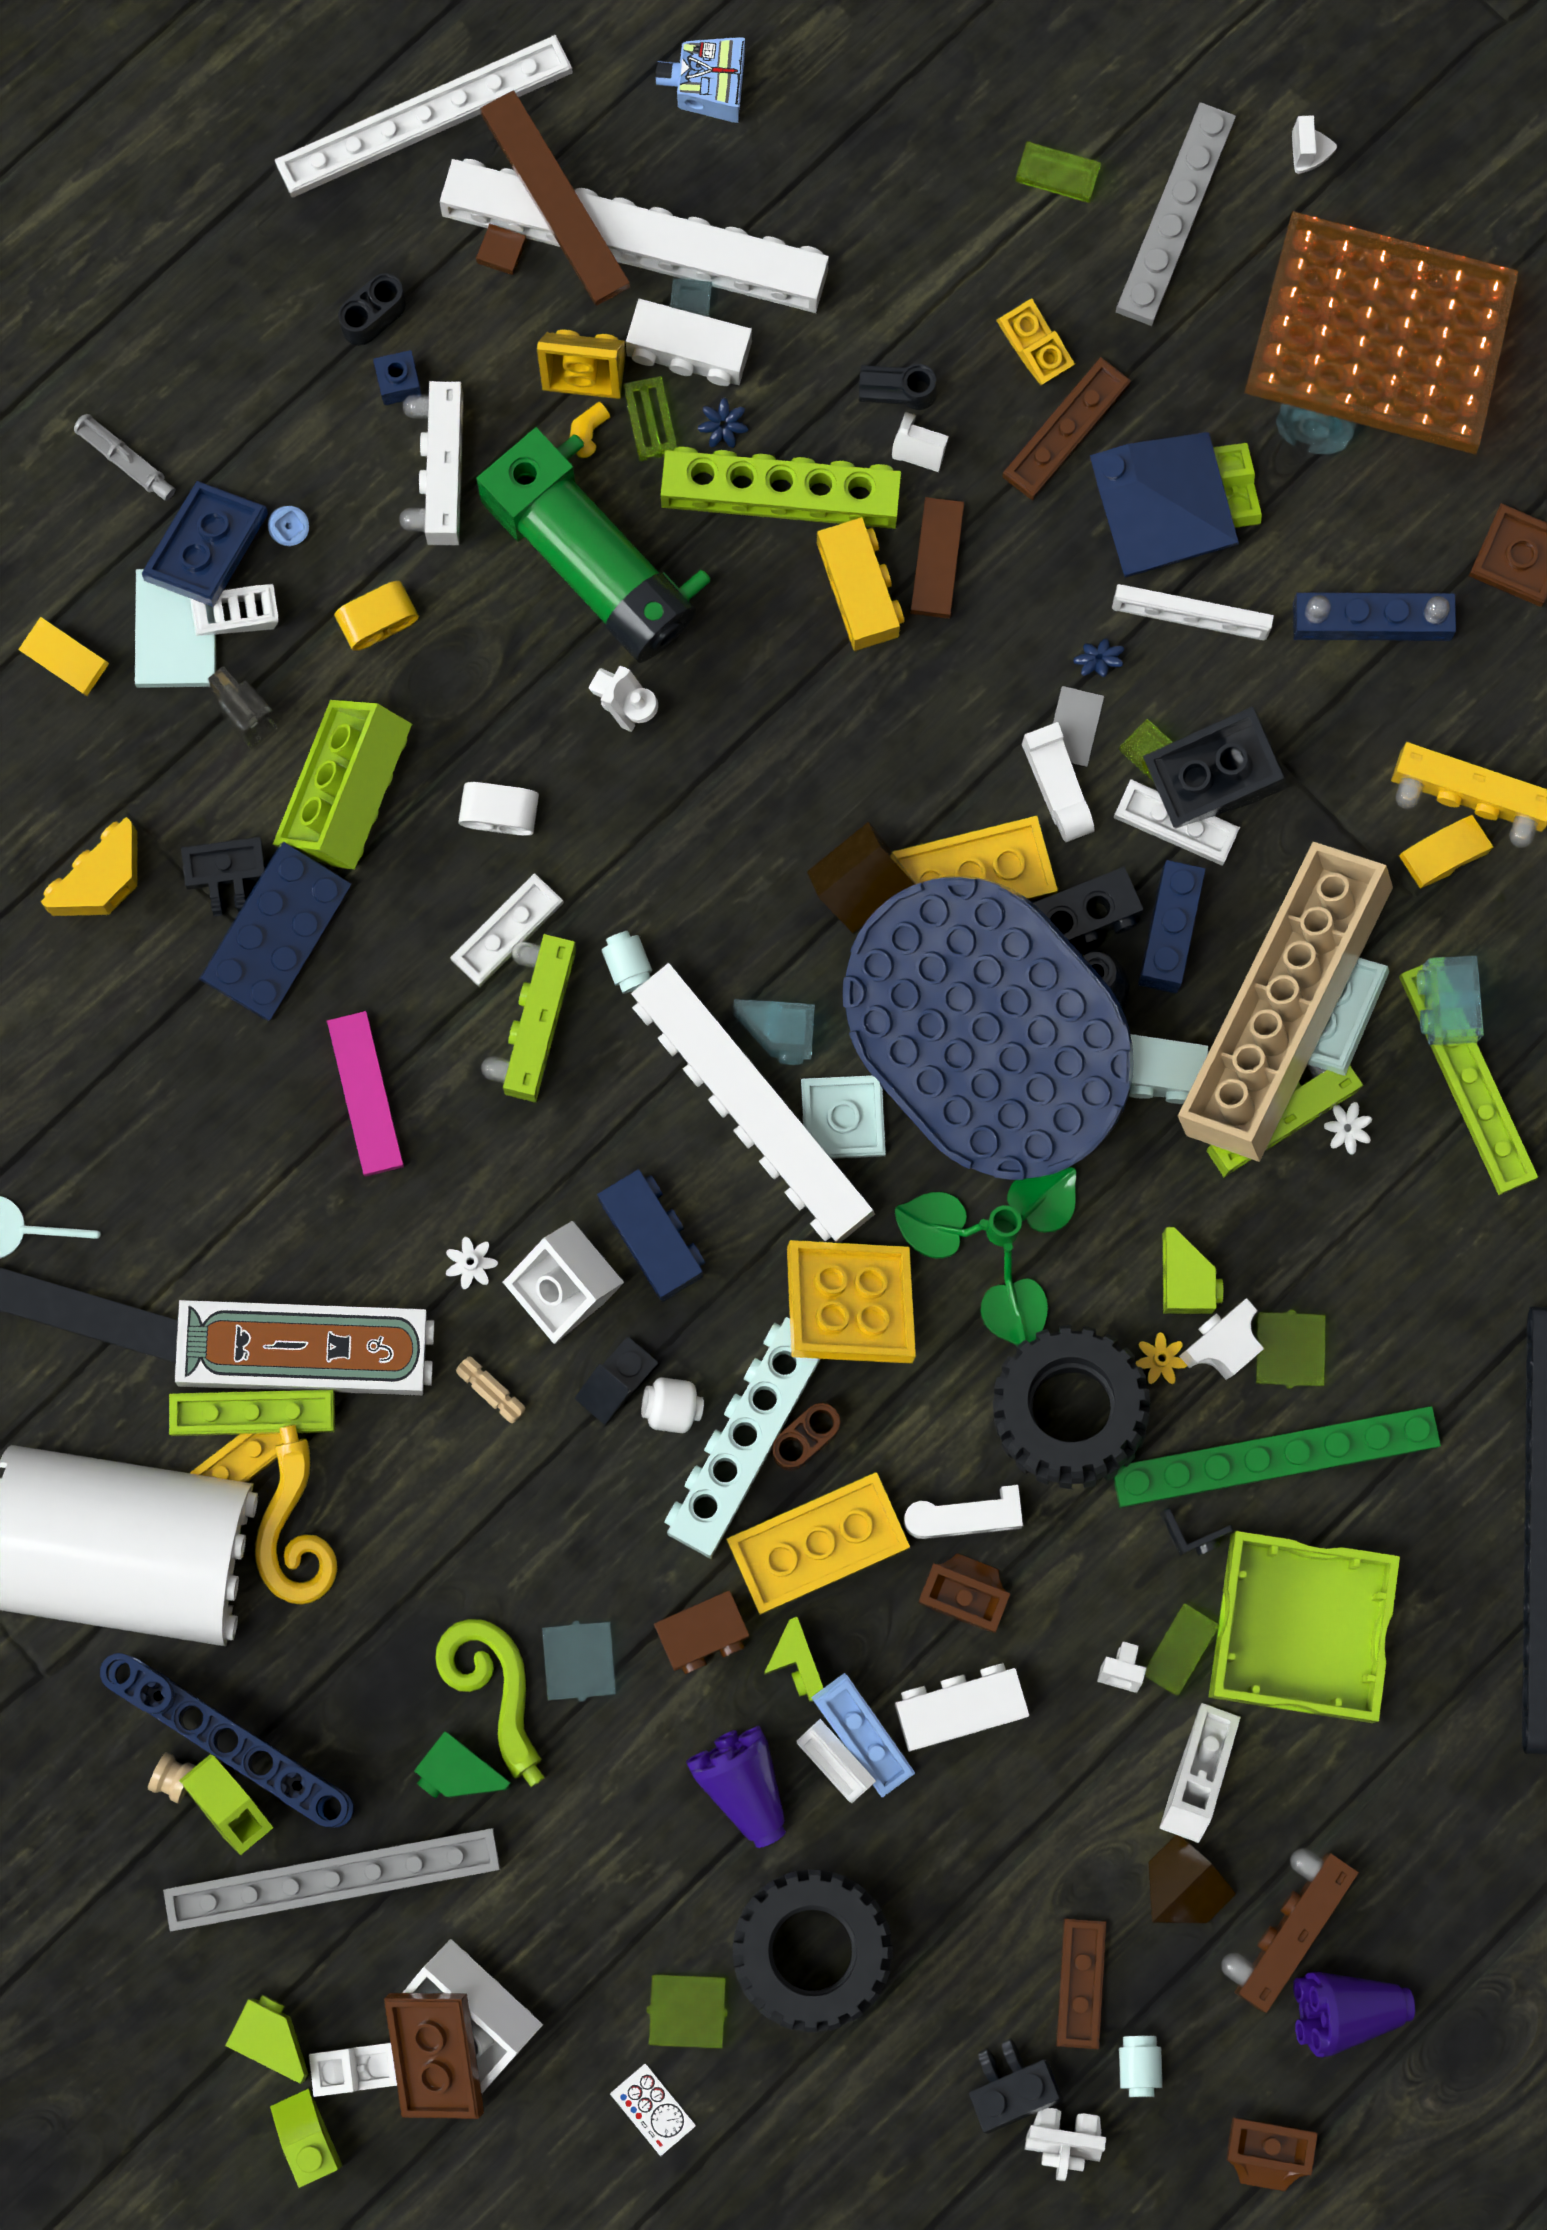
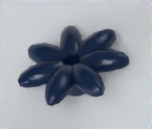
M723 398L719 403L718 412L709 406L703 407V412L710 421L700 424L697 429L703 433L712 432L709 439L710 447H715L723 437L726 444L734 448L736 443L733 432H748L747 426L737 421L744 414L745 409L744 407H738L729 412L728 400Z
M1103 639L1099 643L1098 649L1092 644H1084L1083 649L1086 654L1078 655L1073 659L1075 664L1084 665L1081 675H1088L1095 670L1101 677H1105L1110 668L1109 666L1121 667L1123 665L1122 660L1116 656L1124 651V647L1120 645L1110 647L1109 640Z

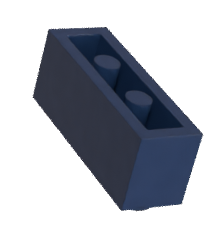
M1166 860L1160 876L1138 985L1172 993L1178 992L1182 984L1206 868Z
M638 1169L597 1194L598 1201L661 1302L703 1278V1271L700 1267L706 1263L694 1243L686 1246L679 1232L684 1230V1227L673 1209L667 1212L663 1209L658 1201V1198L663 1196L651 1175L644 1178Z

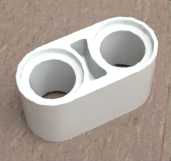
M467 782L464 784L458 823L461 826L476 830L523 836L532 835L539 794L524 788Z

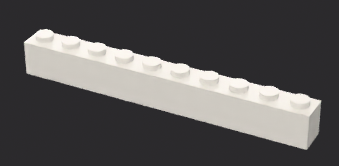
M452 159L440 198L442 217L488 228L490 223L525 235L527 239L560 247L515 170L504 168L501 171L486 168L483 163L477 160L464 159L459 161ZM585 188L574 190L617 262L801 310L817 312L828 273L829 256L823 255L820 250L809 246H802L800 249L785 245L778 238L770 236L763 237V239L749 236L744 230L736 227L722 229L710 226L709 222L697 217H689L688 220L675 217L671 212L663 208L653 207L648 210L637 207L633 202L624 198L610 200L598 197L595 192Z

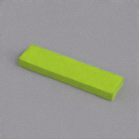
M334 1390L169 1394V1435L279 1434V1428L294 1424L296 1425L297 1433L335 1432Z

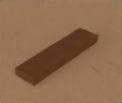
M1100 357L1006 468L1002 477L1033 501L1127 390L1131 380Z

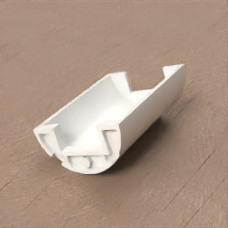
M14 1445L9 1446L0 1459V1467L5 1468L3 1477L0 1478L1 1611L220 1646H227V1640H234L238 1616L232 1615L233 1606L228 1605V1601H235L238 1591L239 1576H234L233 1571L235 1559L241 1560L245 1549L246 1535L240 1534L241 1525L247 1524L248 1517L254 1518L257 1509L258 1493L252 1492L253 1483Z

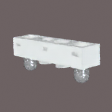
M429 381V395H410L403 402V410L408 417L428 419V432H421L420 452L421 456H427V470H420L419 492L420 494H426V508H406L401 512L399 522L402 528L407 531L425 532L428 545H459L463 390L461 382Z

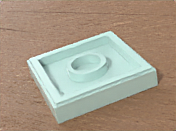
M851 1076L801 1079L803 1126L831 1159L882 1157L886 1155L882 1086L875 1077Z

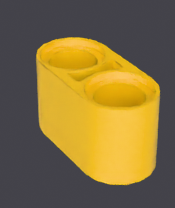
M400 581L389 582L343 605L334 614L353 651L370 647L406 629L419 618L412 601Z

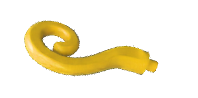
M294 1424L279 1428L282 1444L276 1445L275 1449L280 1479L277 1490L263 1515L255 1542V1558L263 1582L274 1595L289 1603L303 1605L320 1599L330 1590L336 1578L337 1560L333 1549L324 1539L316 1535L304 1534L295 1537L287 1544L284 1551V1562L289 1569H297L300 1565L302 1554L311 1552L319 1560V1570L315 1577L303 1583L294 1582L284 1575L279 1566L277 1557L279 1535L301 1498L310 1473L307 1439L298 1438L296 1425Z

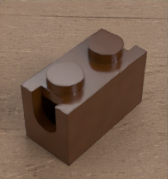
M730 1590L654 1623L673 1670L676 1671L682 1668L685 1675L706 1666L705 1658L719 1651L722 1658H725L745 1649L742 1641L749 1639L748 1631Z

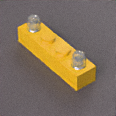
M1408 742L1405 743L1401 750L1391 779L1392 782L1399 784L1396 802L1400 807L1404 809L1414 808L1418 804L1422 792L1436 796L1437 801L1449 807L1463 805L1475 809L1474 813L1484 819L1497 820L1501 818L1513 822L1509 834L1510 841L1513 845L1520 848L1530 845L1536 830L1542 832L1547 826V789Z

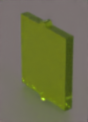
M1289 1310L1287 1313L1258 1312L1257 1341L1264 1349L1257 1354L1256 1384L1286 1385L1287 1389H1292L1295 1385L1324 1386L1325 1315L1296 1314L1294 1310Z
M652 1975L651 2005L647 2007V2013L650 2014L649 2045L722 2048L723 2018L728 2015V2011L724 2009L725 1978Z

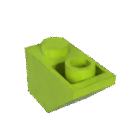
M212 1754L207 1756L179 1780L222 1837L240 1855L273 1829L252 1799Z

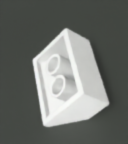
M452 1939L437 1952L402 1992L467 1993L481 2093L489 2087L543 2026L527 2008L520 2004Z

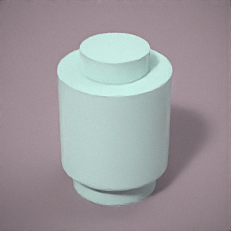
M624 931L606 939L608 946L602 949V953L615 986L620 985L623 994L635 991L651 978L652 968L639 935L630 937L629 932Z
M1123 2037V2047L1119 2048L1120 2088L1129 2089V2097H1154V2088H1163L1161 2047H1157V2037Z

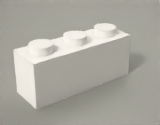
M638 299L626 339L627 356H631L635 362L642 365L652 366L654 363L665 365L676 374L690 376L692 373L707 377L710 382L720 386H728L730 383L740 385L752 344V329Z
M1004 1663L981 1669L982 1678L966 1682L965 1676L960 1675L940 1681L942 1685L941 1690L926 1693L925 1686L902 1692L903 1701L896 1702L895 1707L908 1752L1029 1717L1016 1669L1006 1670Z

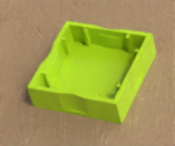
M1235 1531L1230 1536L1209 1698L1368 1723L1379 1722L1386 1669L1385 1637L1393 1615L1400 1556L1342 1547L1331 1549L1317 1548L1291 1539Z

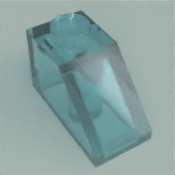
M734 999V1016L771 1057H779L780 1063L790 1065L803 1064V1059H811L815 1004Z

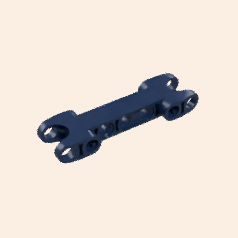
M123 1653L113 1654L103 1661L100 1668V1678L108 1689L142 1711L149 1713L268 1790L315 1823L324 1827L336 1828L346 1825L352 1819L354 1803L347 1793L189 1693L151 1666ZM127 1663L130 1667V1676L126 1682L120 1684L117 1679V1672L122 1665ZM156 1691H161L163 1695L161 1701H156L154 1697ZM191 1707H198L203 1713V1722L195 1730H188L183 1723L184 1713ZM232 1729L238 1736V1744L233 1751L224 1753L219 1749L218 1737L224 1730ZM266 1751L273 1759V1767L269 1773L258 1775L252 1767V1761L258 1753ZM295 1781L301 1782L302 1789L300 1791L294 1790L292 1785ZM336 1797L341 1804V1812L336 1819L329 1820L324 1813V1806L330 1798Z

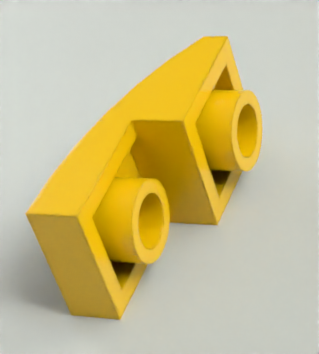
M1032 298L996 320L1023 363L1040 385L1075 365L1057 332H1051Z
M42 617L39 618L18 649L86 696H88L109 664Z
M1470 815L1421 840L1403 851L1399 857L1421 889L1450 876L1456 868L1487 855L1493 846L1473 815Z

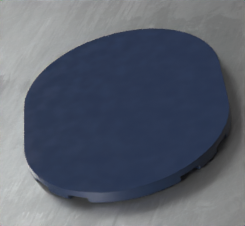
M948 876L918 883L900 891L882 904L866 921L852 945L846 976L843 980V1007L846 1008L847 1020L851 1031L849 1035L857 1054L868 1071L880 1082L884 1090L941 1152L968 1169L972 1168L992 1175L995 1178L1024 1180L1055 1174L1074 1165L1093 1152L1108 1137L1125 1108L1132 1084L1134 1061L1128 1023L1120 1003L1103 978L1034 903L1011 888L994 881L969 876Z

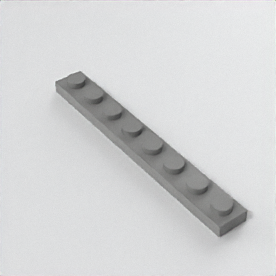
M491 1828L175 1887L163 1891L170 1931H176L500 1870L494 1829Z

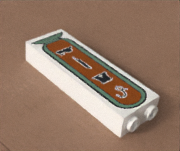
M179 1300L175 1383L181 1387L290 1391L334 1390L335 1392L423 1395L424 1385H432L433 1362L425 1361V1345H433L434 1320H427L425 1309Z

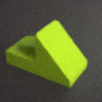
M798 1617L789 1620L765 1670V1675L796 1664L798 1671L791 1673L799 1697L807 1694L809 1701L813 1702L811 1697L821 1691L823 1685Z

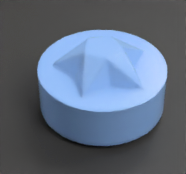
M283 506L271 514L268 520V531L277 543L293 546L301 543L306 538L309 531V521L305 513L299 508Z

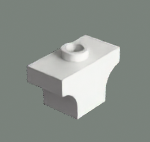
M1246 1298L1222 1319L1216 1313L1198 1329L1203 1336L1179 1357L1189 1368L1197 1364H1208L1216 1368L1226 1380L1232 1377L1264 1349L1251 1331V1320L1257 1310Z

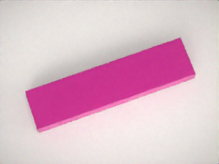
M364 1011L327 1020L364 1176L403 1168L402 1156L367 1012Z

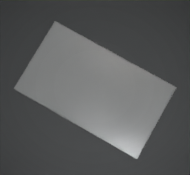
M1062 686L1053 724L1058 722L1064 736L1063 742L1071 763L1087 767L1104 696Z

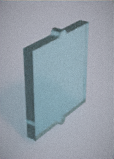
M574 1621L569 1626L542 1628L548 1700L578 1698L579 1701L583 1702L586 1700V1697L616 1695L610 1622L580 1624L578 1621Z

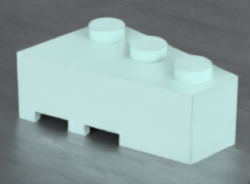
M1131 1034L1134 1067L1129 1096L1134 1098L1166 1097V1102L1184 1104L1208 1055V1046Z

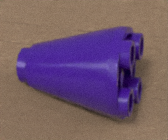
M760 1726L753 1727L743 1732L740 1736L736 1730L727 1732L714 1741L716 1748L709 1752L707 1750L699 1752L686 1761L696 1782L749 1841L754 1842L757 1848L770 1845L785 1835L786 1831L783 1827L785 1820L770 1750Z
M1323 1972L1307 1973L1304 1977L1294 1980V1996L1299 2003L1300 2019L1295 2024L1296 2037L1300 2045L1308 2044L1310 2050L1317 2057L1332 2056L1402 2027L1405 2022L1412 2021L1415 2016V2003L1410 1989L1407 1987L1401 1988L1397 1984Z

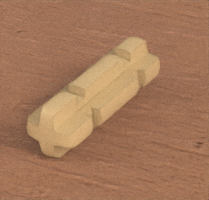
M472 1357L465 1358L457 1367V1374L466 1383L471 1382V1387L494 1409L499 1408L501 1410L499 1413L510 1423L517 1421L524 1413L525 1406L515 1396L511 1398L509 1396L510 1392L487 1371L483 1372L481 1365Z

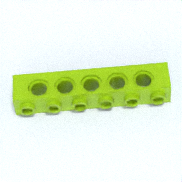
M677 447L674 451L665 450L661 507L837 524L862 517L865 526L896 529L901 471H893L892 467L882 464L871 465L870 468L854 467L852 463L846 461L831 462V465L815 464L814 460L804 457L793 458L791 461L776 460L774 456L768 454H755L752 458L737 457L734 452L718 450L713 454L698 453L696 449L690 447ZM698 473H708L713 477V480L709 484L699 485L693 481V477ZM745 476L751 479L752 484L747 488L741 489L735 487L732 481L736 477ZM776 480H786L791 484V488L785 492H778L771 487V484ZM823 483L829 486L831 490L826 495L819 496L812 493L810 488L814 484ZM854 487H864L870 494L864 499H856L850 495L849 491Z

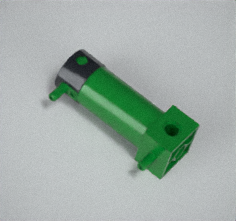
M535 427L476 478L481 503L517 542L525 537L606 624L605 627L639 663L645 662L665 649L687 627L696 611L689 600L710 583V577L704 570H699L678 588L665 573H659L575 483L573 466L568 460L584 447L582 439L578 435L573 434L556 449L540 430Z

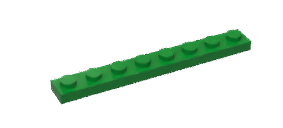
M1431 1406L1130 1463L1127 1467L1124 1465L1120 1467L1118 1475L1113 1477L1119 1508L1419 1452L1439 1448L1441 1445Z

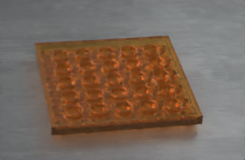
M1292 211L1244 393L1476 455L1483 433L1518 271Z

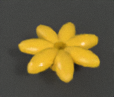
M1160 1332L1156 1336L1155 1347L1144 1341L1139 1343L1140 1349L1148 1357L1136 1361V1365L1142 1367V1369L1150 1368L1148 1383H1155L1162 1373L1168 1383L1174 1384L1175 1374L1172 1368L1182 1369L1187 1367V1364L1181 1358L1174 1357L1182 1348V1342L1177 1341L1167 1347L1165 1336ZM1163 1356L1165 1361H1159L1158 1357Z

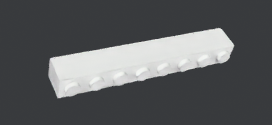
M669 963L631 993L638 1002L632 1007L633 1010L647 1026L654 1022L663 1032L657 1039L672 1057L679 1052L686 1060L688 1065L683 1068L685 1073L697 1087L705 1083L714 1095L708 1101L722 1118L730 1114L739 1126L733 1131L748 1149L754 1144L764 1155L759 1160L760 1164L774 1180L779 1175L785 1180L790 1188L784 1193L799 1211L805 1206L816 1218L810 1224L825 1242L832 1237L836 1243H841L875 1215L865 1199Z

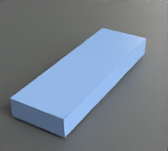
M845 1673L811 1697L845 1747L876 1780L873 1786L881 1797H884L915 1774L912 1767Z

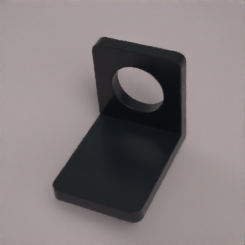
M1170 1508L1160 1513L1180 1556L1194 1549L1198 1556L1221 1546L1218 1538L1234 1531L1232 1525H1229L1187 1545Z

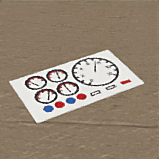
M646 2064L610 2093L660 2156L696 2126Z

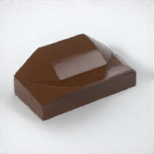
M957 1553L943 1564L933 1563L918 1603L972 1626L995 1633L1010 1593L1002 1587L998 1569Z
M1232 2117L1227 2161L1234 2165L1241 2184L1286 2191L1299 2177L1312 2175L1318 2133Z

